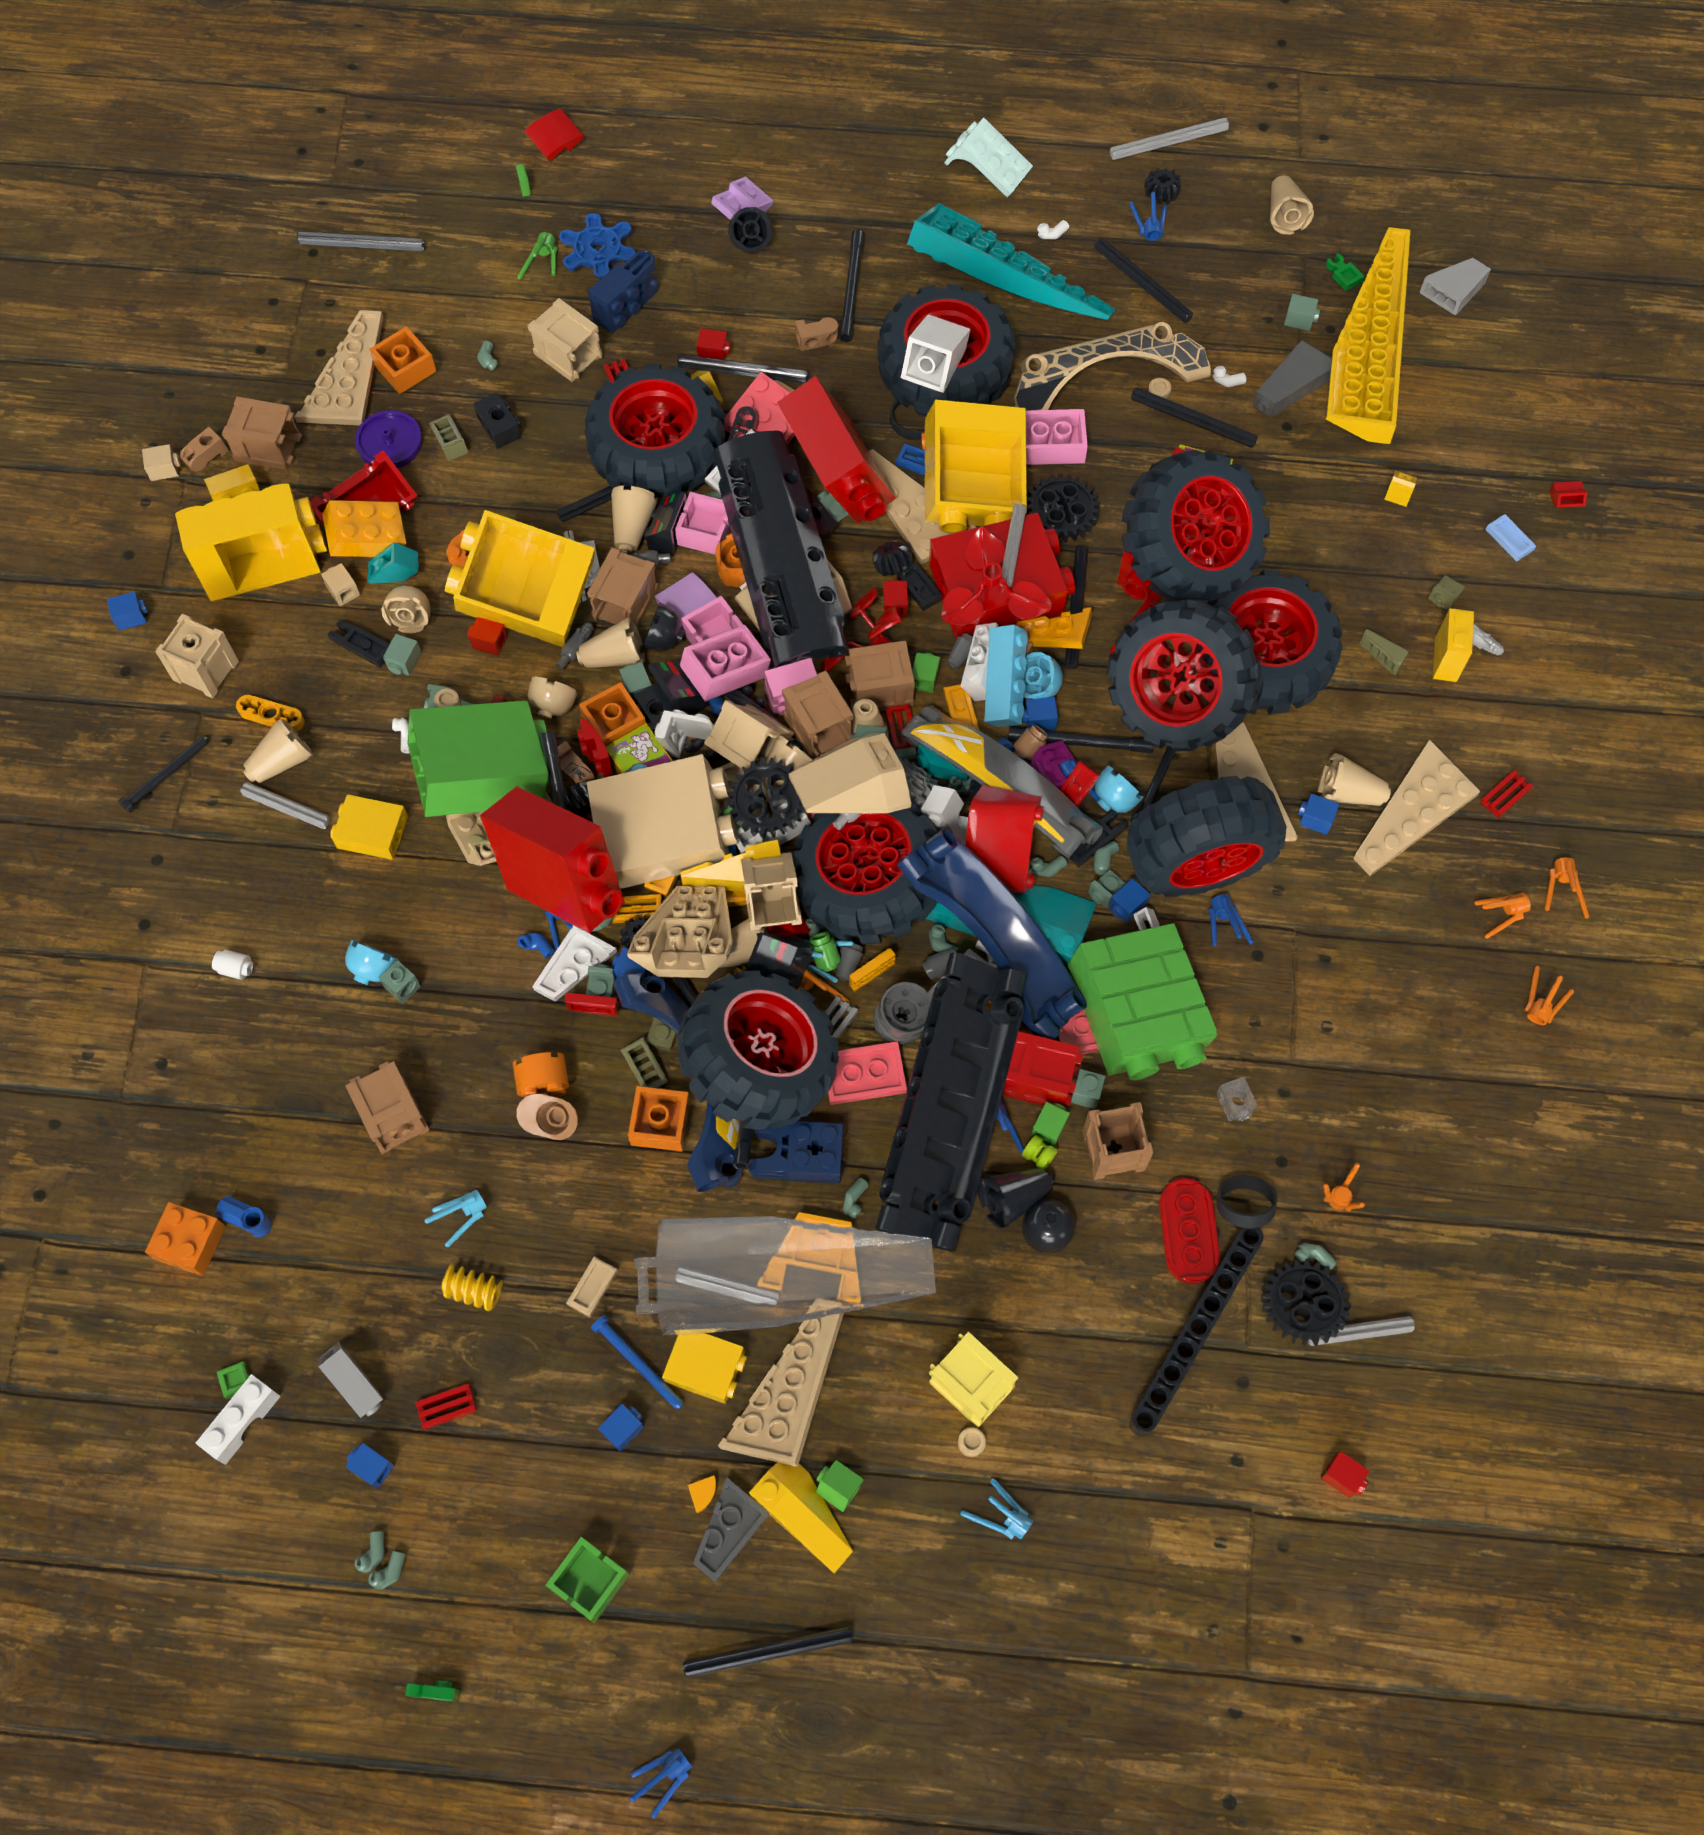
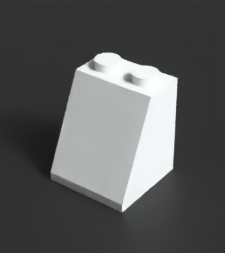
M928 314L909 336L901 378L944 393L966 350L970 329Z

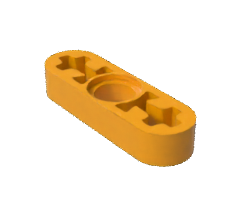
M244 695L236 702V709L240 716L253 722L272 727L280 718L289 724L287 719L293 720L296 717L297 721H292L289 724L296 732L300 731L305 723L301 712L293 707L252 695ZM252 704L253 708H247L245 711L244 707H249ZM274 709L277 711L276 715L272 718L264 717L267 710Z

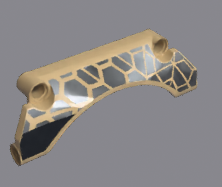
M1159 322L1146 327L1033 354L1025 358L1021 363L1022 374L1014 395L1016 405L1014 407L1026 408V411L1048 410L1059 390L1076 373L1095 362L1109 358L1137 357L1151 360L1174 371L1187 383L1210 377L1211 368L1204 347L1183 333L1173 335L1172 329L1167 323ZM1156 328L1162 331V339L1156 337ZM1030 360L1036 362V371H1032L1029 368Z

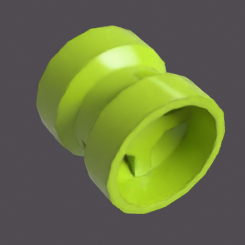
M1035 1135L1025 1147L1021 1156L1027 1160L1034 1161L1036 1167L1045 1170L1058 1150L1052 1145L1047 1146L1041 1137Z

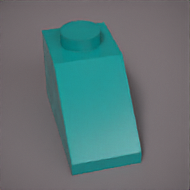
M395 542L368 562L367 582L371 584L405 582L418 572V552Z
M918 745V755L916 756L918 764L923 769L925 768L931 776L946 780L956 776L958 779L967 780V774L923 745Z

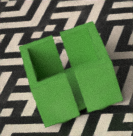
M580 1537L545 1586L595 1623L629 1577V1574L588 1541Z

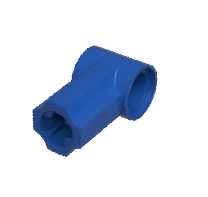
M229 1196L221 1199L216 1207L215 1216L237 1226L255 1237L267 1235L272 1228L270 1217L257 1207H251ZM261 1217L259 1224L252 1227L253 1221Z

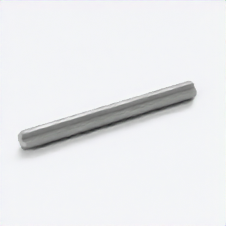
M1224 117L1110 148V156L1112 160L1219 133L1228 130L1229 122Z

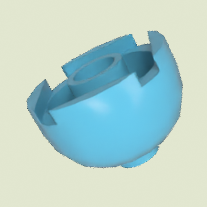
M1033 652L1027 655L1023 697L1027 699L1054 697L1059 692L1063 682L1061 666L1054 658L1042 652Z
M1108 765L1100 773L1101 776L1095 783V793L1100 798L1097 803L1107 812L1110 809L1117 813L1128 812L1136 807L1144 797L1139 795L1138 790L1120 774L1116 775L1112 771L1113 768Z
M351 940L345 956L348 970L355 974L354 980L368 985L369 981L381 982L379 977L398 960V958H394L392 955L368 945H361L355 940Z

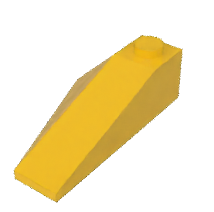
M778 840L748 846L745 848V853L734 857L731 853L724 855V859L716 864L706 862L680 872L682 885L725 887L726 891L745 893L741 859L751 858V860L781 856Z

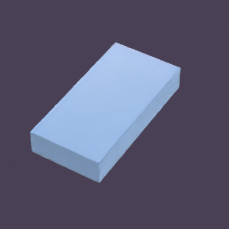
M1506 514L1490 523L1486 528V531L1516 562L1534 551L1536 547Z

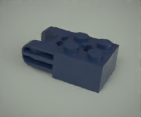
M645 250L638 251L622 266L617 264L588 290L593 321L613 334L618 328H621L632 315L637 314L640 308L658 292V280L650 275L656 267L655 256Z
M797 1121L795 1124L777 1129H771L770 1125L762 1130L752 1129L757 1138L772 1141L777 1146L775 1153L770 1157L757 1158L750 1163L749 1173L752 1176L788 1179V1181L840 1183L843 1124ZM818 1149V1155H812L811 1150Z

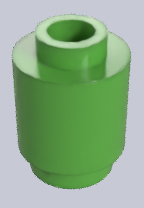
M821 932L810 938V945L814 947L815 952L823 954L822 958L813 957L817 969H823L824 972L836 969L841 958L834 938L829 935V932Z

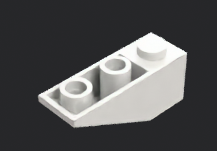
M997 623L976 625L961 682V687L974 701L986 700L990 628L998 627Z

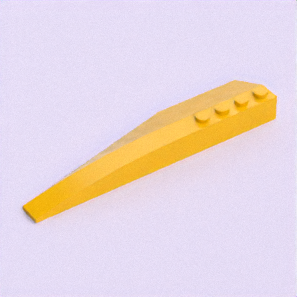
M1388 228L1332 352L1326 420L1369 442L1390 444L1396 428L1410 230Z

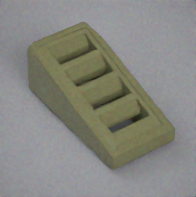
M450 414L429 423L448 461L468 453L465 442Z
M1369 629L1365 630L1359 643L1395 676L1409 653L1408 650Z
M644 1037L621 1049L622 1055L641 1087L659 1088L668 1083ZM643 1048L644 1053L633 1059L630 1057V1054ZM648 1057L650 1061L638 1068L635 1066L636 1062ZM650 1066L654 1067L655 1070L644 1076H641L639 1073ZM658 1074L660 1079L649 1085L645 1084L644 1081Z

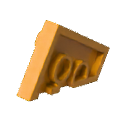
M1085 608L1082 613L1072 615L1070 611L1061 613V617L1051 619L1044 616L1019 621L1016 626L1027 631L1028 642L1032 643L1034 647L1083 649L1093 614L1092 608Z

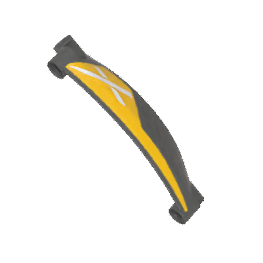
M933 705L924 707L919 715H914L900 732V735L914 747H917L919 744L923 745L981 785L1042 796L1040 806H1044V814L1042 820L1037 821L1035 827L1053 841L1052 846L1067 858H1070L1081 843L1084 844L1086 842L1090 846L1093 845L1103 832L1102 826L1082 813L1058 788L1013 752L977 729L949 718Z

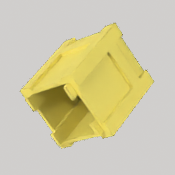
M968 1332L963 1336L960 1333L958 1338L961 1341H957V1345L937 1366L930 1365L932 1370L929 1372V1375L932 1378L929 1383L979 1428L1015 1388L1018 1377L972 1334Z

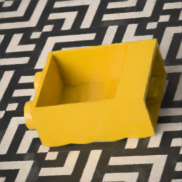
M935 400L925 418V522L939 523V530L942 532L957 533L965 531L967 525L985 526L1009 520L1012 518L1015 504L1025 505L1027 513L1026 408Z
M289 484L273 485L262 491L246 492L234 498L216 500L204 506L188 507L175 513L183 550L210 601L321 573L316 554L328 551L322 529L319 524H316L309 498L305 497L296 500Z
M485 510L480 524L469 521L465 528L460 546L461 549L470 551L465 567L453 565L447 578L445 592L454 595L455 610L475 618L480 617L502 623L505 628L563 647L594 563L595 548Z

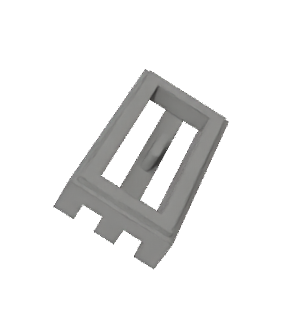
M836 996L826 1010L830 1018L836 1008L840 1007L831 1020L833 1027L845 1011L849 1013L832 1035L837 1040L858 1013V1009L850 1007L849 1003L841 1001V998Z

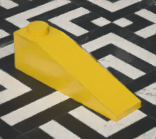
M779 1462L776 1463L749 1492L750 1497L768 1511L781 1526L835 1574L852 1554L853 1550L826 1502L816 1493L817 1487L809 1472L800 1464L796 1467Z

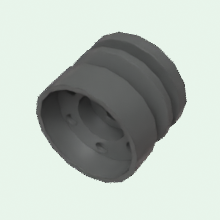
M909 982L894 984L886 990L877 1004L873 1016L875 1029L882 1039L889 1043L898 1041L899 1045H905L919 1038L923 1033L932 999L924 988ZM897 1014H898L899 1016H903V1015H904V1016H905V1019H904V1020H903V1018H899V1019H898L896 1016H897Z

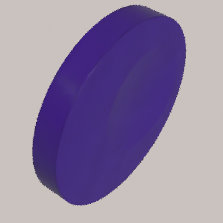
M386 410L369 416L360 424L355 435V444L360 457L365 463L369 464L375 460L374 456L384 450L396 468H401L414 460L420 452L422 434L419 425L410 415L400 411Z

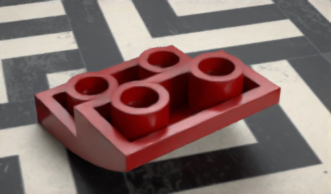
M561 109L544 115L524 130L549 161L557 156L565 147L570 151L584 138L583 134Z
M584 718L579 719L582 729H578L577 733L583 755L588 754L590 763L595 762L598 774L603 773L604 778L613 776L610 759L603 740Z

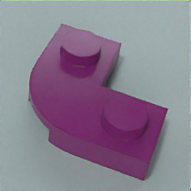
M1059 741L1038 748L1031 758V767L1050 781L1056 788L1060 789L1066 781V777L1059 766L1067 760L1075 759L1064 742Z

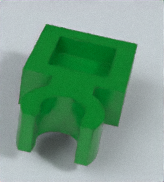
M1339 253L1336 254L1334 260L1336 263L1332 262L1330 258L1327 259L1326 268L1333 272L1332 278L1345 292L1363 282L1364 275L1351 262L1345 264L1343 256Z
M436 1680L435 1686L407 1683L405 1696L458 1702L460 1690L452 1688L453 1682Z

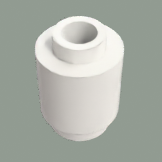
M229 950L217 951L212 961V969L217 971L218 974L244 980L246 976H250L252 973L253 962L249 955Z

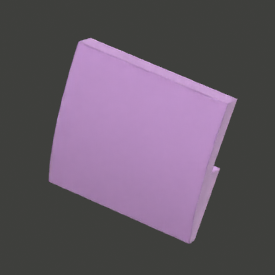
M746 176L731 182L729 190L712 198V204L730 220L740 209L757 207L766 212L774 203V200Z
M693 572L655 596L657 604L663 603L678 612L681 618L717 598Z

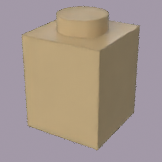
M170 444L142 449L144 469L151 481L178 476L177 467L181 466L178 453L173 452Z
M342 563L329 568L321 574L327 589L339 606L360 596L355 582Z

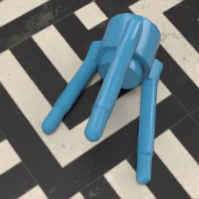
M992 1478L990 1480L991 1484L1013 1508L1010 1511L993 1496L988 1498L995 1507L1008 1516L1004 1522L1008 1527L1005 1528L964 1510L960 1512V1515L1003 1533L1011 1540L1014 1536L1021 1540L1032 1525L1033 1520L1028 1517L1029 1513L1022 1509L1007 1491Z

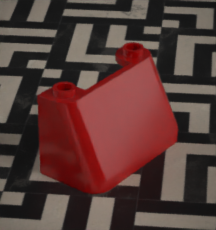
M384 450L374 456L375 460L365 464L363 469L328 493L324 492L322 499L315 496L310 500L316 522L324 531L325 526L322 514L329 500L398 502L399 510L404 512L409 511L416 505L414 501L418 495Z
M982 785L970 805L965 846L1012 893H1027L1029 889H1033L1035 883V875L1032 874L1029 863L1034 826L1037 821L1042 820L1044 814V806H1040L1042 796Z

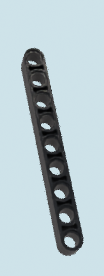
M1259 1227L1242 1228L1233 1241L1133 1413L1129 1424L1131 1431L1135 1435L1146 1437L1151 1434L1159 1423L1262 1244L1264 1236ZM1249 1234L1253 1236L1255 1244L1246 1243L1243 1235ZM1230 1257H1239L1243 1266H1234L1230 1261ZM1217 1279L1227 1280L1230 1288L1222 1289L1218 1285ZM1204 1302H1213L1217 1307V1311H1208L1204 1306ZM1197 1323L1201 1325L1204 1334L1197 1335L1192 1332L1191 1324ZM1180 1346L1188 1348L1191 1356L1189 1358L1181 1357L1177 1348ZM1164 1370H1173L1177 1375V1380H1167L1164 1376ZM1153 1392L1161 1394L1164 1403L1161 1405L1154 1404L1150 1394ZM1137 1417H1147L1150 1421V1427L1147 1429L1141 1428L1137 1424Z

